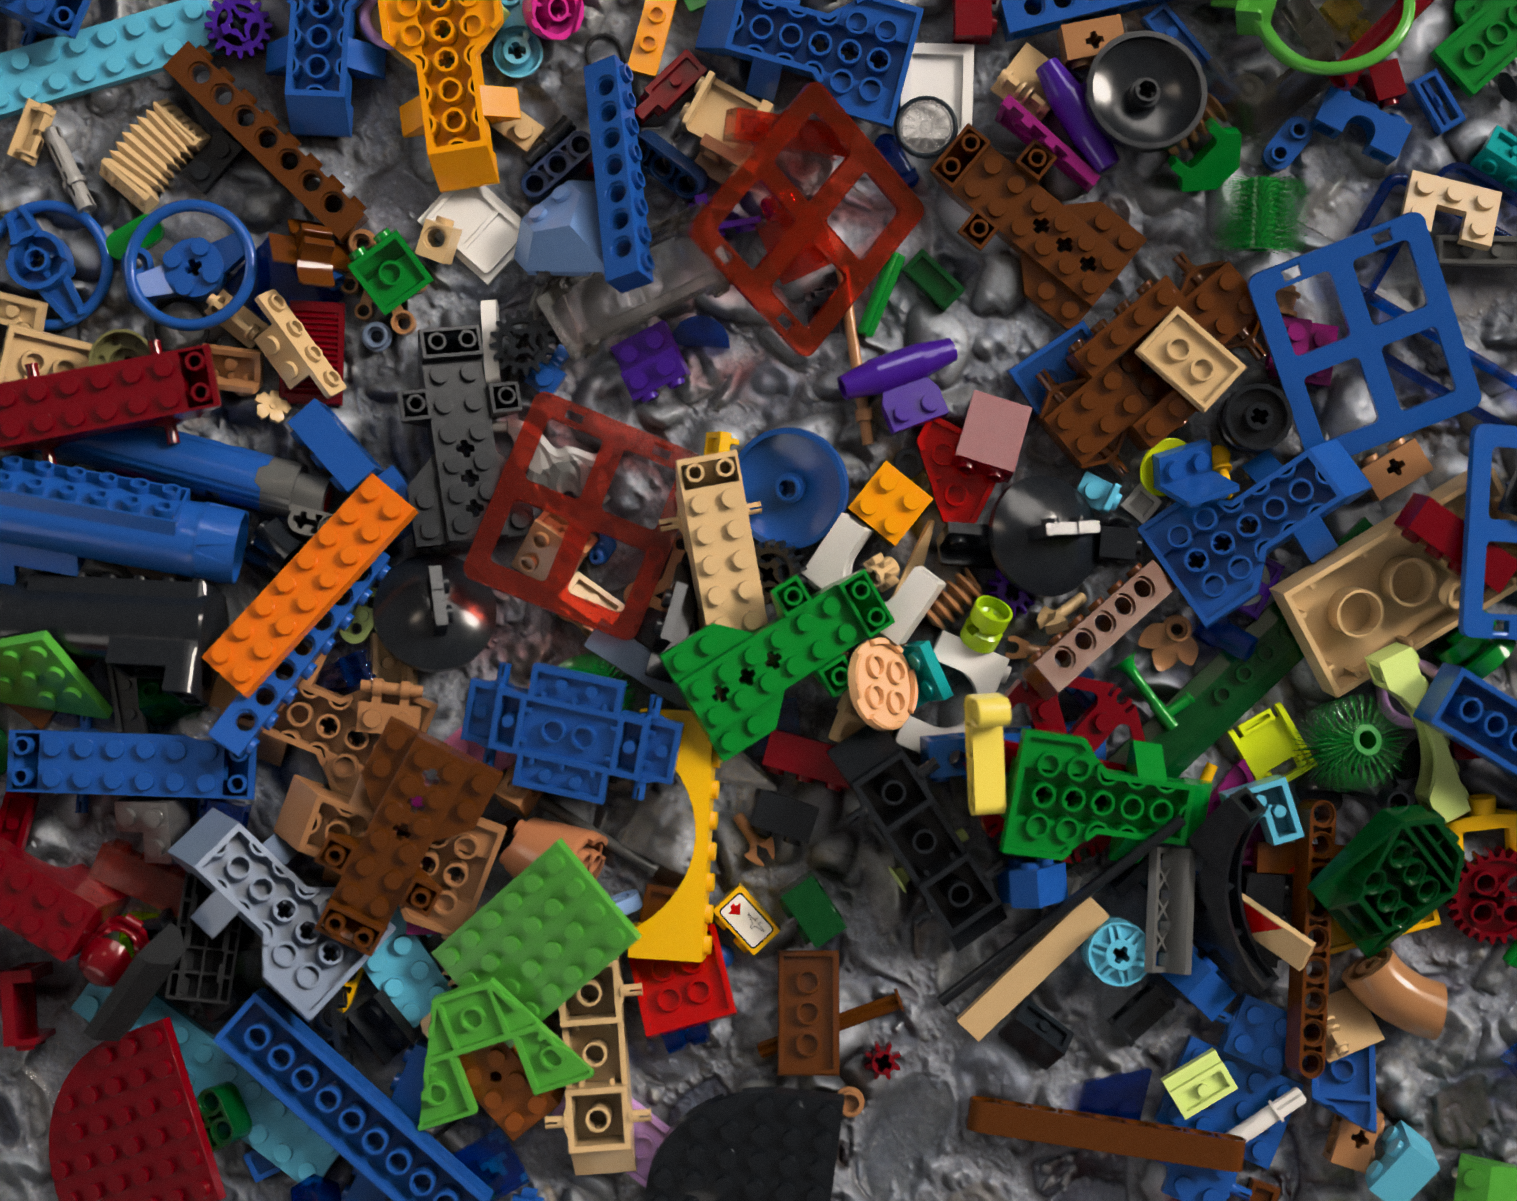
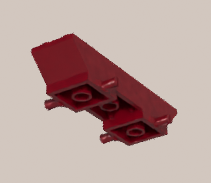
M155 339L154 341L150 340L147 342L150 355L46 375H40L38 363L25 364L27 378L0 383V452L39 450L42 452L43 461L57 464L54 449L64 443L79 441V438L153 426L164 427L167 445L181 443L177 425L186 420L200 418L202 414L222 406L210 344L163 352L161 340Z

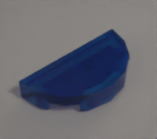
M703 315L692 316L680 322L672 333L677 345L730 349L729 336L724 327L715 319Z

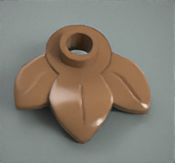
M1171 615L1163 623L1150 624L1142 631L1138 638V646L1152 649V662L1155 669L1159 672L1171 668L1178 660L1192 666L1198 656V644L1191 636V622L1183 615ZM1174 624H1178L1181 627L1179 635H1174L1171 632V627Z

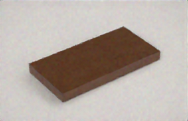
M778 950V1075L840 1076L839 950Z

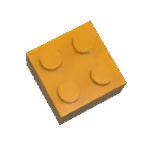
M885 461L846 511L874 530L873 533L894 548L934 498L889 462Z

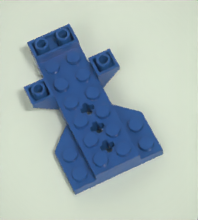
M286 0L290 5L289 33L287 36L267 44L265 74L286 76L285 101L291 134L297 136L352 138L354 108L351 105L353 76L356 79L385 80L387 49L355 39L357 8L365 0ZM324 6H327L329 10L325 14L320 15L318 11H323Z
M707 0L695 49L722 57L725 54L752 62L745 94L774 102L783 70L814 79L833 113L892 129L924 8L895 0H853L841 8L825 13L800 6L801 0ZM817 40H821L824 42L823 46L828 49L817 52L811 44H817ZM850 48L853 50L852 54L857 56V58L846 60L845 55L841 54V51L846 52V49ZM876 56L881 57V63L886 66H881L880 69L875 68L874 63L870 62V59L875 60Z
M1337 439L1309 448L1284 466L1268 450H1265L1242 466L1243 471L1254 486L1233 500L1213 499L1202 503L1201 506L1196 508L1185 507L1176 501L1136 528L1206 629L1259 595L1266 556L1292 538H1294L1311 564H1314L1338 548L1336 541L1322 519L1342 505L1350 504L1371 490L1373 486ZM1248 522L1250 525L1256 523L1258 526L1254 527L1255 532L1250 534L1249 532H1242L1245 530L1243 525ZM1219 540L1232 542L1229 544L1227 551L1222 549L1216 550L1219 547L1217 543ZM1197 557L1199 560L1203 558L1206 560L1203 562L1204 566L1198 569L1197 567H1190L1193 564L1191 559Z

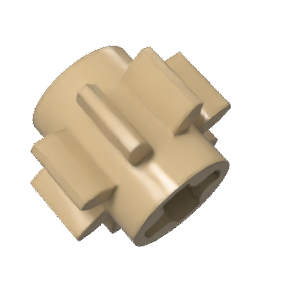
M880 552L863 563L876 589L879 588L881 593L899 583L896 576H898L900 569L894 558L890 556L884 557Z

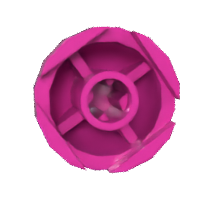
M523 0L522 13L525 23L537 36L548 40H564L572 33H576L580 28L584 18L583 0Z

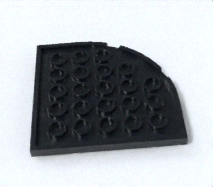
M761 1086L742 1088V1092L724 1096V1093L700 1103L676 1121L666 1133V1137L659 1148L657 1147L649 1168L645 1201H831L844 1108V1094Z

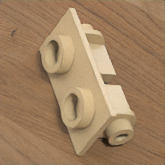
M27 98L6 152L7 155L35 167L45 142L41 132H44L45 128L51 126L56 114L52 106Z
M224 289L217 296L214 293L211 294L206 300L209 306L204 313L209 316L219 311L233 297ZM244 305L235 315L219 324L249 349L256 345L254 339L269 327Z

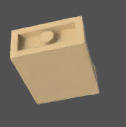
M710 70L706 78L701 76L694 88L696 95L692 103L686 102L679 115V118L682 120L681 128L699 140H702L705 133L749 157L773 114L774 104L765 99L761 102L719 80L716 78V74Z

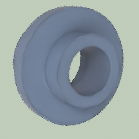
M371 322L362 332L363 344L373 352H382L392 343V332L382 322ZM377 332L383 335L380 342L373 341V335Z

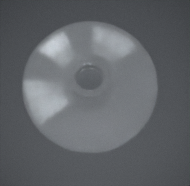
M207 706L202 708V710L184 715L179 720V730L186 736L194 739L214 741L208 736V733L222 716L220 708ZM238 723V729L242 730V724Z

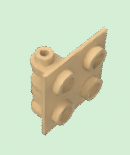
M1026 42L1008 67L1000 73L997 78L998 80L990 90L1002 100L1010 94L1041 122L1051 107L1037 76L1036 69L1050 59Z
M1348 987L1328 995L1325 1055L1328 1064L1385 1040L1370 1010L1351 993Z

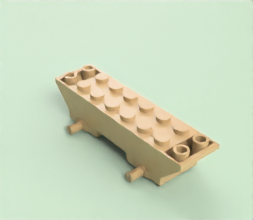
M737 449L675 460L676 517L659 519V525L671 523V525L661 526L660 531L679 529L683 536L685 551L688 552L697 601L699 629L709 623H715L753 633L768 623L749 515L762 514V508L750 510V508L760 507L761 502L746 503ZM768 653V660L765 662V665L773 667L775 665L774 655ZM742 669L740 671L742 676L739 678V682L748 683V677L751 673ZM717 685L714 688L718 699L721 700L723 698L722 693L725 690L724 687L720 688Z
M622 954L558 1008L563 1042L594 1069L595 1072L592 1078L566 1085V1107L563 1115L545 1116L546 1130L564 1128L568 1137L569 1154L572 1157L575 1176L637 1171L634 1122H652L651 1108L633 1110L625 997L643 996L642 982L624 984Z

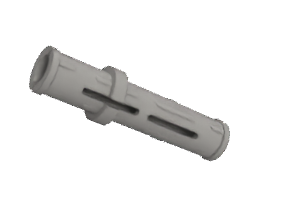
M53 125L45 128L44 132H41V136L47 144L49 152L62 176L64 190L69 192L78 214L83 213L82 210L86 213L93 212L97 205L87 187L88 181L85 175H82L60 127Z

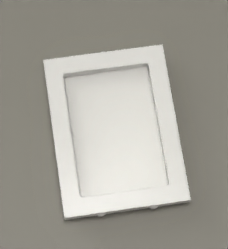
M915 43L900 97V109L909 100L918 96H934L946 102L954 111L958 123L957 136L968 123L972 126L974 44ZM921 102L913 105L905 112L900 128L903 139L948 141L952 125L949 115L941 106L931 102Z
M486 186L443 192L417 220L422 226L425 218L436 220L437 215L455 221L453 227L462 230L455 256L488 286L514 260L521 218ZM438 231L435 238L443 244L444 234L442 231Z

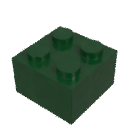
M811 870L780 890L781 899L779 900V905L789 919L792 917L796 918L799 923L796 925L797 931L806 945L812 942L815 948H818L847 928L844 918Z

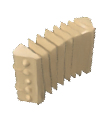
M167 98L157 102L154 101V111L146 109L147 118L137 116L139 125L129 124L131 133L122 132L125 143L115 141L119 151L109 150L113 159L103 158L100 161L99 175L144 214H147L159 204L157 192H165L163 185L169 186L167 178H174L173 170L181 171L179 163L187 165L186 157L194 159L193 152L199 153L212 138L202 129L201 125L193 122L191 118L182 112L181 108L172 104Z

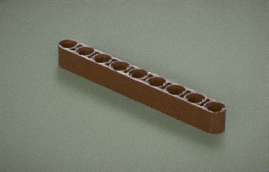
M1305 799L1297 808V814L1305 837L1295 839L1291 926L1306 937L1313 931L1312 941L1316 945L1302 970L1298 971L1289 964L1285 1062L1288 1069L1292 1072L1313 1079L1320 1076L1325 1067L1332 917L1306 887L1312 881V870L1315 868L1317 876L1335 857L1336 809L1332 803L1326 800ZM1318 807L1319 816L1315 820L1313 813L1314 809ZM1314 838H1316L1318 841V845L1315 850H1313L1312 848V842ZM1314 900L1315 907L1314 910L1310 912L1309 905L1310 902ZM1311 962L1312 970L1309 974H1307L1306 968L1307 965ZM1310 993V1002L1308 1005H1305V998ZM1306 1025H1309V1033L1304 1037V1028ZM1307 1056L1308 1062L1306 1066L1302 1068V1061L1304 1057Z
M971 1096L969 1099L966 1128L970 1131L1229 1172L1243 1171L1246 1139L1241 1136L983 1096Z

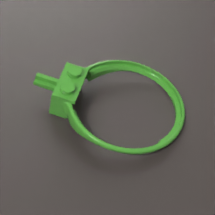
M1211 0V7L1236 8L1237 34L1259 36L1268 52L1282 64L1300 72L1323 76L1349 74L1379 63L1394 52L1404 41L1412 26L1415 15V0H1403L1404 9L1401 21L1394 33L1382 45L1365 55L1350 60L1322 62L1297 54L1278 37L1271 25L1277 0Z

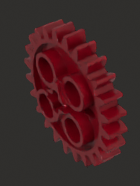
M1496 845L1494 853L1488 847H1483L1482 856L1474 850L1471 851L1473 860L1469 862L1464 858V867L1461 871L1457 893L1444 903L1446 907L1452 909L1447 915L1453 921L1455 920L1454 925L1459 930H1463L1462 932L1469 938L1473 936L1479 943H1482L1485 939L1491 945H1494L1497 937L1503 944H1506L1507 935L1509 934L1517 940V898H1511V896H1517V852L1510 847L1505 851L1498 845ZM1486 875L1485 881L1477 885L1479 878ZM1516 876L1515 882L1512 885L1507 886L1508 881L1512 877ZM1483 904L1480 912L1474 914L1476 907ZM1512 906L1510 913L1504 915L1505 910Z

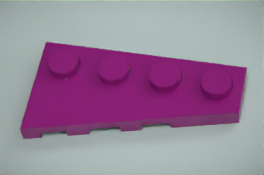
M1010 94L1007 95L1001 103L994 120L1027 146L1034 138L1058 157L1053 166L1089 193L1101 177L1088 161L1082 160L1068 145L1055 136Z

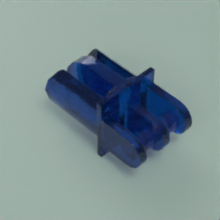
M367 649L338 658L337 661L322 668L323 672L340 668L339 672L325 677L327 683L345 680V683L329 690L339 693L359 685L361 679L372 680L377 678L376 674H372L370 669L372 662H368L365 653L368 652Z

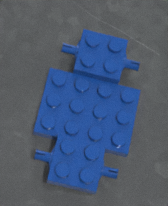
M499 662L496 680H485L476 677L470 680L461 739L476 742L484 747L482 762L491 767L495 766L497 750L516 754L517 759L512 785L602 805L606 799L610 775L635 780L631 796L635 800L637 797L638 800L645 799L647 783L659 782L672 785L685 722L667 719L660 715L662 696L659 695L656 698L657 695H650L648 712L622 711L627 681L538 662L533 664L529 689L515 686L509 682L512 664H506V662Z
M1243 993L1238 1007L1231 1014L1222 1011L1219 1015L1223 1017L1217 1016L1215 1018L1216 1021L1226 1025L1217 1046L1189 1034L1175 1069L1213 1047L1238 1089L1186 1120L1166 1089L1154 1119L1167 1125L1226 1133L1269 1104L1268 1100L1273 1102L1294 1087L1302 1091L1304 1086L1302 1083L1280 1074L1285 1063L1287 1011ZM1293 1112L1284 1117V1122L1278 1121L1248 1141L1245 1145L1244 1159L1269 1169ZM1152 1160L1167 1166L1166 1177L1160 1189L1162 1193L1180 1201H1226L1231 1195L1249 1201V1196L1252 1195V1189L1236 1183L1238 1172Z

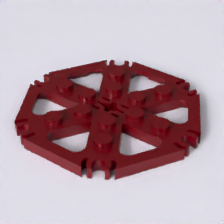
M1024 676L1022 680L1017 679L1004 693V696L1010 702L1011 710L1018 703L1025 704L1031 729L1082 736L1086 738L1093 752L1120 724L1127 725L1132 740L1146 741L1136 704L1132 703L1133 700L1126 696L1122 701L1117 702V695L1122 689L1115 686L1116 684L1077 676L1066 686L1089 691L1096 696V700L1076 721L1068 733L1058 701V694L1045 702ZM1003 739L1005 772L1009 773L1012 756H1017L1019 742ZM1099 759L1106 769L1127 771L1125 769L1126 764ZM963 762L967 774L966 763ZM1040 787L1036 791L1035 796L1039 799V794L1044 795L1045 789ZM1070 791L1066 795L1065 800L1067 803L1068 798L1073 799L1074 793ZM1001 814L979 815L982 829L986 831L988 836L993 838L997 832H1003L1005 819L1001 817ZM1097 834L1088 842L1085 840L1071 850L1072 854L1070 855L1073 860L1080 862V850L1086 848L1087 854L1094 857L1096 856V851L1101 853L1111 842L1112 836ZM1001 838L997 841V844H998L999 846H1000ZM1070 855L1062 860V862L1072 863Z

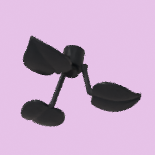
M1400 729L1391 733L1394 735L1386 737L1395 738L1394 741H1388L1391 743H1384L1393 745L1385 749L1393 751L1391 753L1395 755H1385L1391 757L1390 760L1395 763L1391 764L1383 760L1389 764L1387 766L1390 768L1389 771L1391 773L1387 772V775L1393 787L1382 788L1377 795L1354 790L1350 791V789L1342 787L1340 773L1337 793V784L1333 776L1334 772L1331 774V782L1327 776L1328 773H1326L1321 782V775L1319 774L1323 768L1313 776L1317 771L1316 767H1314L1297 781L1295 790L1301 802L1305 799L1329 801L1333 804L1336 811L1342 806V794L1377 802L1380 809L1410 805V797L1407 793L1401 791L1403 787L1398 784L1393 775L1395 774L1398 778L1405 780L1419 775L1421 758L1416 729ZM1316 807L1314 811L1319 812L1318 807Z

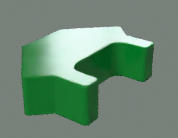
M1210 117L1204 125L1212 134L1211 140L1187 162L1181 161L1174 154L1167 160L1171 169L1178 174V185L1182 192L1216 190L1219 188L1217 186H1221V184L1217 183H1224L1217 181H1226L1220 179H1228L1226 177H1230L1240 167L1242 134L1237 127L1223 128Z

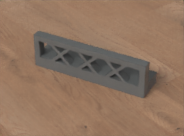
M1156 847L1149 852L1144 972L1191 975L1196 872L1195 849ZM1161 853L1163 854L1162 868L1160 867ZM1161 888V898L1159 899V889ZM1158 920H1160V929H1159V931H1158V929H1157V927H1158ZM1157 951L1159 952V955H1158V966H1156V953H1157Z

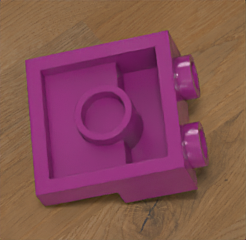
M1282 316L1296 355H1301L1337 340L1339 326L1312 323V320ZM1268 352L1265 361V369L1269 370L1268 379L1279 380ZM1333 366L1307 376L1304 381L1305 384L1321 387L1331 386Z

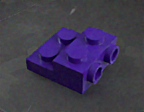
M661 320L610 347L622 371L620 373L633 401H642L643 404L651 402L659 397V391L667 387L669 390L676 389L686 383L684 378L691 375L665 320Z

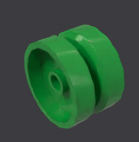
M1494 620L1493 631H1504V629L1495 630L1497 623ZM1457 626L1450 630L1438 643L1433 655L1441 664L1445 662L1463 667L1483 679L1507 659L1514 650L1516 641L1510 639L1465 637L1460 633Z

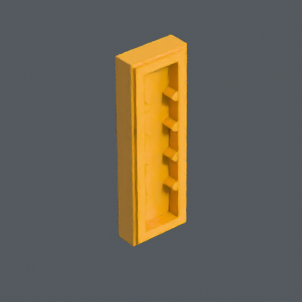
M645 0L628 62L632 73L652 79L657 77L678 0Z

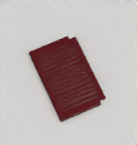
M290 300V306L288 307L303 324L309 336L322 350L325 358L333 369L338 372L343 381L346 303ZM279 375V398L287 397L288 403L309 404L316 398L326 405L343 406V391L327 399L310 376L297 387L290 390Z

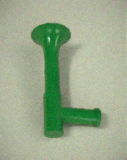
M1135 651L1110 670H1119L1131 680L1159 722L1169 732L1179 725L1173 716L1191 703H1195V700L1186 691L1184 695L1165 707L1136 668L1134 662Z

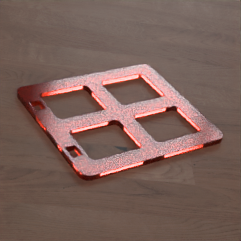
M811 82L802 88L689 225L688 235L691 241L797 355L810 356L817 350L920 221L924 214V206L824 85L819 82ZM815 113L845 148L846 157L812 199L807 201L777 167L775 158L811 114ZM863 173H866L895 207L896 215L865 254L858 259L828 225L827 219ZM758 180L790 215L792 222L754 269H751L719 234L718 228ZM812 240L842 274L843 280L808 325L804 327L773 293L772 286L807 242ZM720 246L730 256L726 264L715 253V250ZM782 313L792 323L787 330L777 321V318Z
M538 393L534 397L464 562L463 570L465 575L473 581L620 640L629 641L633 639L639 631L678 529L661 532V526L671 525V523L659 525V521L655 529L645 528L604 511L602 503L622 454L625 451L633 452L675 471V460L700 455L552 393ZM567 409L585 416L582 424L565 418ZM551 420L594 436L602 442L579 498L569 497L526 478L527 470L545 427ZM654 445L671 451L669 459L667 460L653 454ZM676 479L660 519L676 517ZM516 501L529 504L561 517L568 522L566 533L550 572L544 581L536 580L496 564L491 560L505 522ZM592 532H598L644 552V559L625 607L621 612L613 611L573 595L568 590L584 547Z

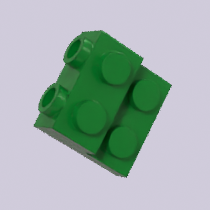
M388 228L383 229L373 237L376 243L368 249H365L362 245L348 255L351 261L347 263V267L384 315L390 313L434 280L396 228L391 232Z

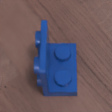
M1206 439L1152 454L1154 488L1183 504L1185 507L1196 508L1204 502L1213 499H1224L1229 494L1240 491L1238 483L1212 470L1211 442Z

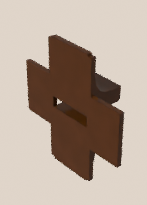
M290 218L287 220L290 236L268 233L272 261L294 264L299 283L332 288L335 287L333 270L352 273L347 267V263L351 261L348 257L350 254L347 244L334 243L333 240H330L332 237L331 227L323 226V224L318 222Z

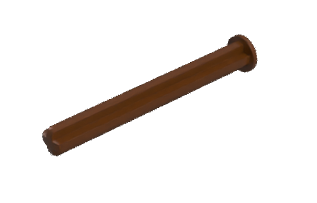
M897 988L894 989V994L841 1012L840 1031L901 1009L902 1013L905 1012ZM778 1036L758 1042L757 1049L761 1058L778 1053Z

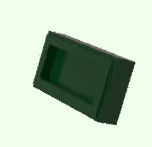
M923 248L901 269V272L943 313L966 290Z

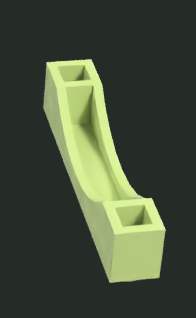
M1395 642L1364 657L1374 685L1387 691L1400 702L1416 728L1421 758L1419 778L1414 791L1418 804L1422 805L1427 811L1431 809L1436 810L1444 817L1445 823L1471 811L1467 800L1469 799V793L1458 776L1459 766L1451 756L1448 748L1450 744L1449 738L1413 717L1414 712L1429 688L1428 681L1419 669L1420 659L1417 652L1410 646Z

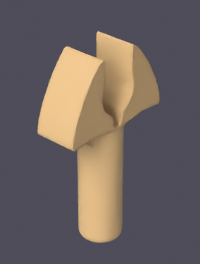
M1079 592L1055 610L1045 605L1037 617L1039 630L1045 627L1047 635L1069 629L1066 617L1087 602L1086 595Z

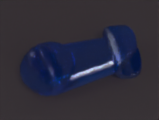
M880 135L874 142L876 157L895 178L894 182L899 191L912 189L919 182L916 167H911L895 135Z

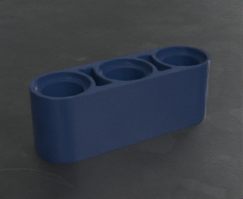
M583 130L571 133L523 175L521 188L529 201L536 204L541 203L552 194L556 187L563 185L567 180H571L593 160L590 134ZM579 142L589 144V149L584 153H576L574 151L575 145ZM558 161L567 164L565 170L561 173L551 171L552 165ZM541 181L544 183L541 191L532 193L528 190L532 182Z
M644 130L637 134L638 145L640 140L647 149L646 153L641 150V169L684 199L693 198L694 195H698L706 189L709 183V176L704 168L655 132ZM663 158L670 162L671 171L664 167ZM687 176L694 180L695 188L688 184Z

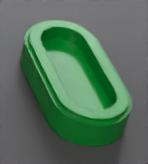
M149 214L140 215L108 236L106 247L108 253L113 258L121 261V257L126 251L134 230ZM159 222L152 228L140 247L148 250L162 241L165 234L162 222Z

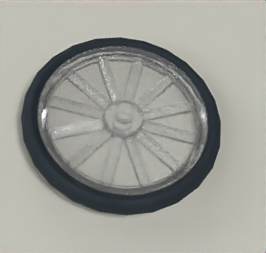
M926 95L913 98L901 107L895 118L894 130L897 141L903 150L914 157L930 159L942 155L957 137L958 123L954 111L946 102L937 97Z

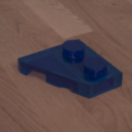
M1145 1066L1140 1067V1070L1126 1073L1118 1072L1110 1074L1108 1077H1095L1084 1080L1077 1110L1140 1120L1152 1069Z

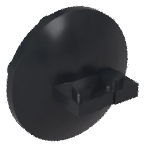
M1036 475L1013 483L1002 492L995 502L988 523L992 558L1000 572L1013 586L1029 595L1054 597L1076 589L1085 581L1096 562L1099 548L1098 533L1101 531L1099 520H1095L1092 509L1078 490L1059 478Z
M422 554L402 561L386 574L374 598L373 622L380 642L395 659L420 671L445 672L468 664L488 645L496 624L497 610L495 597L486 579L469 563L446 554Z

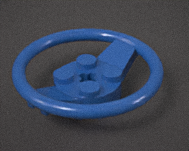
M179 200L163 205L151 212L134 230L124 256L126 285L138 308L156 323L179 331H201L227 321L245 304L253 290L257 276L256 248L245 225L226 208L204 200ZM183 212L207 213L224 221L235 232L212 243H209L202 237L181 240L164 253V264L137 275V257L143 240L153 227L172 215ZM245 260V272L239 290L226 306L209 316L198 319L176 318L163 313L149 302L152 299L179 295L188 300L200 303L206 302L211 294L214 293L217 296L226 284L227 276H230V273ZM196 265H202V267L198 269L199 274L195 276L192 273V269Z
M39 200L23 204L0 219V241L7 231H9L11 240L8 260L5 259L9 275L17 284L40 294L60 315V318L46 319L44 331H57L72 327L94 313L109 291L114 268L113 257L108 253L106 247L107 236L96 220L83 210V213L78 214L74 205L56 200ZM55 212L67 215L85 226L94 237L100 252L101 272L98 284L85 304L71 280L76 272L71 249L59 237L43 231L33 214ZM39 256L45 258L42 266H35L39 263Z

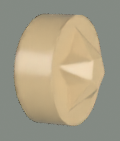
M1457 576L1450 577L1443 583L1439 591L1440 602L1452 609L1459 608L1461 578Z

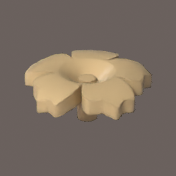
M271 390L270 394L267 392L257 394L254 402L258 404L256 406V416L260 420L269 416L270 422L279 424L284 421V415L291 411V403L283 400L284 398H279V391Z

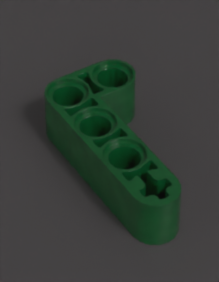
M225 1081L200 1092L197 1103L206 1123L204 1126L213 1154L246 1137L251 1132L252 1120L235 1084Z

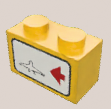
M740 882L714 905L715 915L713 920L722 930L730 929L736 936L733 939L734 943L744 953L749 950L754 956L781 931L778 923Z

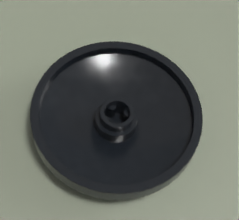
M1133 31L1111 40L1094 58L1088 69L1084 85L1087 111L1097 129L1114 144L1124 149L1141 153L1164 151L1186 139L1200 122L1206 108L1208 96L1206 77L1196 56L1179 40L1156 31Z

